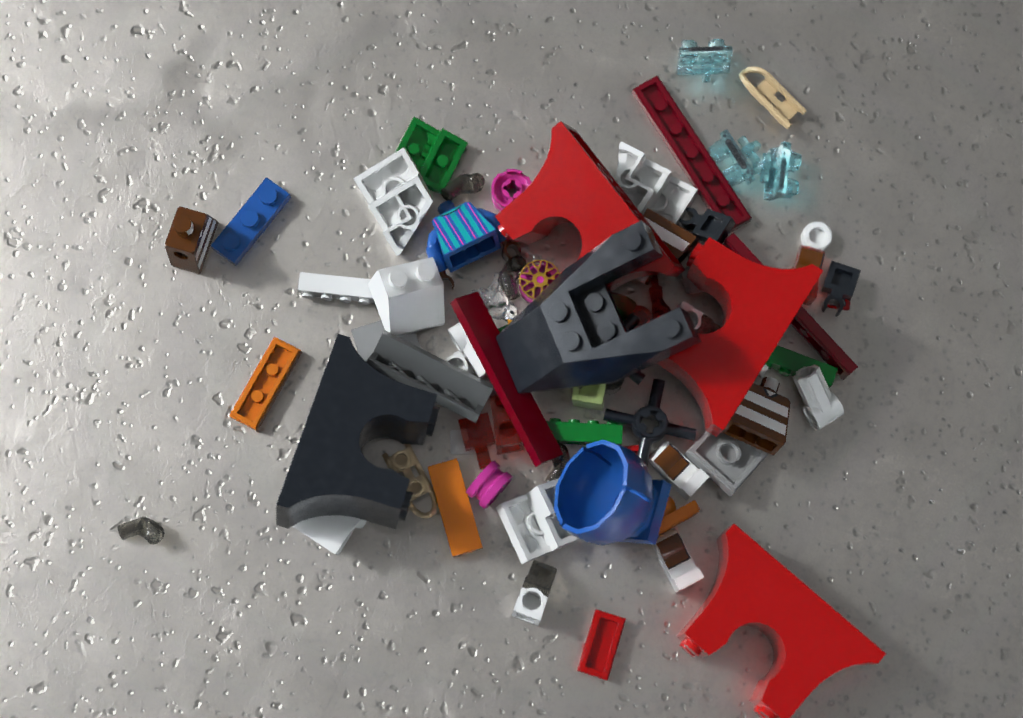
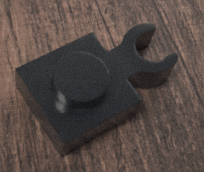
M687 208L686 211L692 219L689 221L679 219L682 227L685 230L692 231L693 235L697 236L701 241L706 242L711 237L720 244H723L735 225L732 217L708 208L703 215L698 214L694 208Z
M831 261L821 290L830 295L826 297L822 304V312H825L828 304H834L837 307L835 316L838 317L844 307L843 299L851 300L861 270Z

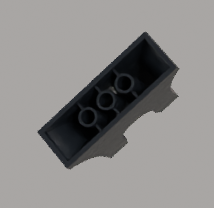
M338 334L276 504V525L289 529L295 524L310 518L339 515L354 517L396 529L399 520H406L413 495V492L407 491L410 480L393 469H385L373 465L364 457L361 448L369 441L377 438H391L402 444L423 445L426 435L432 437L440 410V407L435 406L437 394L397 382L381 374L366 363L358 354L350 337Z

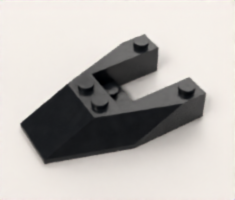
M642 220L613 234L566 268L496 336L519 394L616 383L701 342L689 313L681 307L627 332L607 284L663 257L652 229Z

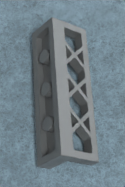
M386 330L382 333L374 352L366 361L372 368L390 379L437 394L435 403L475 423L494 388L491 383Z

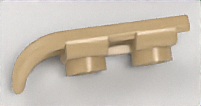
M747 67L739 73L740 80L750 94L786 129L792 125L789 120L796 113L800 112L802 115L806 113L807 110L765 69ZM758 73L763 75L765 79L755 88L745 75ZM779 91L786 99L781 102L774 95L776 92Z
M404 444L405 449L397 451L390 457L387 453L382 454L388 469H393L398 473L403 472L405 477L410 480L407 491L413 492L409 509L420 518L427 519L432 517L437 510L436 496L411 445ZM415 466L420 476L414 477L410 467ZM429 493L432 507L429 512L423 513L414 506L412 501Z

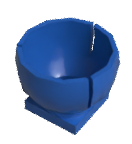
M603 439L586 444V447H582L566 463L556 484L554 511L560 526L564 530L586 542L601 546L615 542L656 545L672 484L665 480H653L644 461L636 453Z

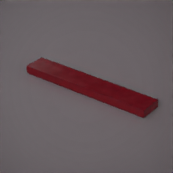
M658 75L633 88V96L693 187L698 189V195L706 207L733 218L735 225L730 233L750 222L752 217Z
M734 232L725 239L723 243L725 247L750 261L763 265ZM801 306L790 324L827 364L838 368L836 374L844 380L858 366Z
M479 292L455 298L450 304L534 466L538 467L563 455L532 393L519 394L496 340V336L500 332Z

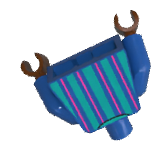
M444 201L438 206L437 210L440 215L432 220L434 230L428 235L426 253L428 258H434L442 281L449 280L451 282L452 290L455 287L454 281L446 274V269L452 273L500 249V243L503 245L501 254L505 261L511 262L512 260L511 256L507 253V248H513L516 254L520 255V245L517 242L507 240L499 231L498 226L500 223L495 217L497 214L482 208L476 209L470 202H465L455 207L452 201Z

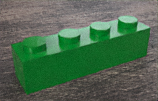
M778 345L765 363L768 369L778 370V373L784 376H795L796 371L816 365L820 367L829 388L832 386L838 370L837 367Z
M550 418L549 421H546L558 444L586 445L604 439L620 446L622 445L623 425H618V423L608 421L607 424H599V421L596 420L580 423V420L577 419L561 422L559 418Z

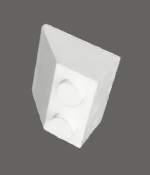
M433 257L379 269L368 283L386 331L399 337L441 326L445 323L444 284Z

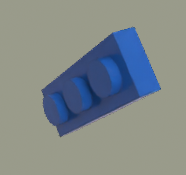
M266 177L211 244V248L237 266L291 199L290 194Z

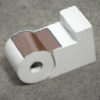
M664 441L649 456V463L661 474L660 476L665 481L672 484L671 487L686 501L710 477L701 468L698 469L676 447L667 441Z
M675 528L658 536L656 545H653L675 593L705 578L700 568L696 566L683 539Z

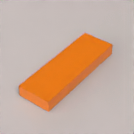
M274 337L229 417L258 431L301 356L302 351Z
M457 458L428 466L452 556L456 557L483 549Z

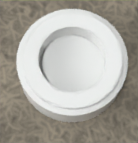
M822 222L808 224L801 234L803 247L817 252L825 251L833 239L831 229Z

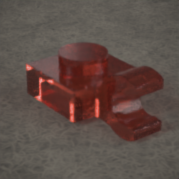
M488 412L480 414L476 423L467 418L458 420L465 451L475 449L480 470L485 469L491 463L487 446L495 444Z

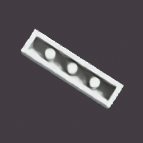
M300 272L298 292L303 298L313 299V297H321L322 300L326 301L340 299L341 302L345 303L358 301V303L368 305L370 302L375 303L368 285L371 279Z

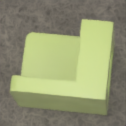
M607 384L583 386L581 389L574 387L571 399L573 406L604 411V396Z

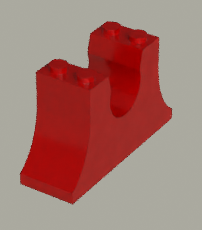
M562 121L551 129L550 149L536 178L516 199L495 216L500 223L498 229L507 240L512 239L517 243L522 242L529 245L547 237L556 226L572 222L579 230L582 239V249L577 260L613 234L642 220L652 229L663 257L608 283L610 292L640 277L649 275L677 277L686 270L580 134Z
M709 237L704 245L698 242L689 256L686 265L690 269L686 276L700 291L712 295L719 302L724 315L723 326L712 333H698L701 339L700 343L656 364L673 374L687 387L701 409L705 422V431L717 437L727 426L824 270L814 264L794 269L764 266L740 256Z
M734 523L716 539L719 563L716 578L708 597L696 614L676 636L682 641L679 646L693 658L695 656L701 658L710 656L727 644L732 633L740 626H750L761 631L771 643L773 663L765 677L758 681L749 700L756 706L753 711L760 718H791L810 693L831 675L853 665L878 664L886 655L884 651Z

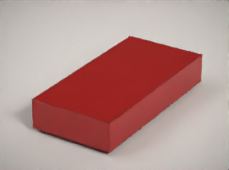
M595 609L577 671L608 681L625 625V618Z

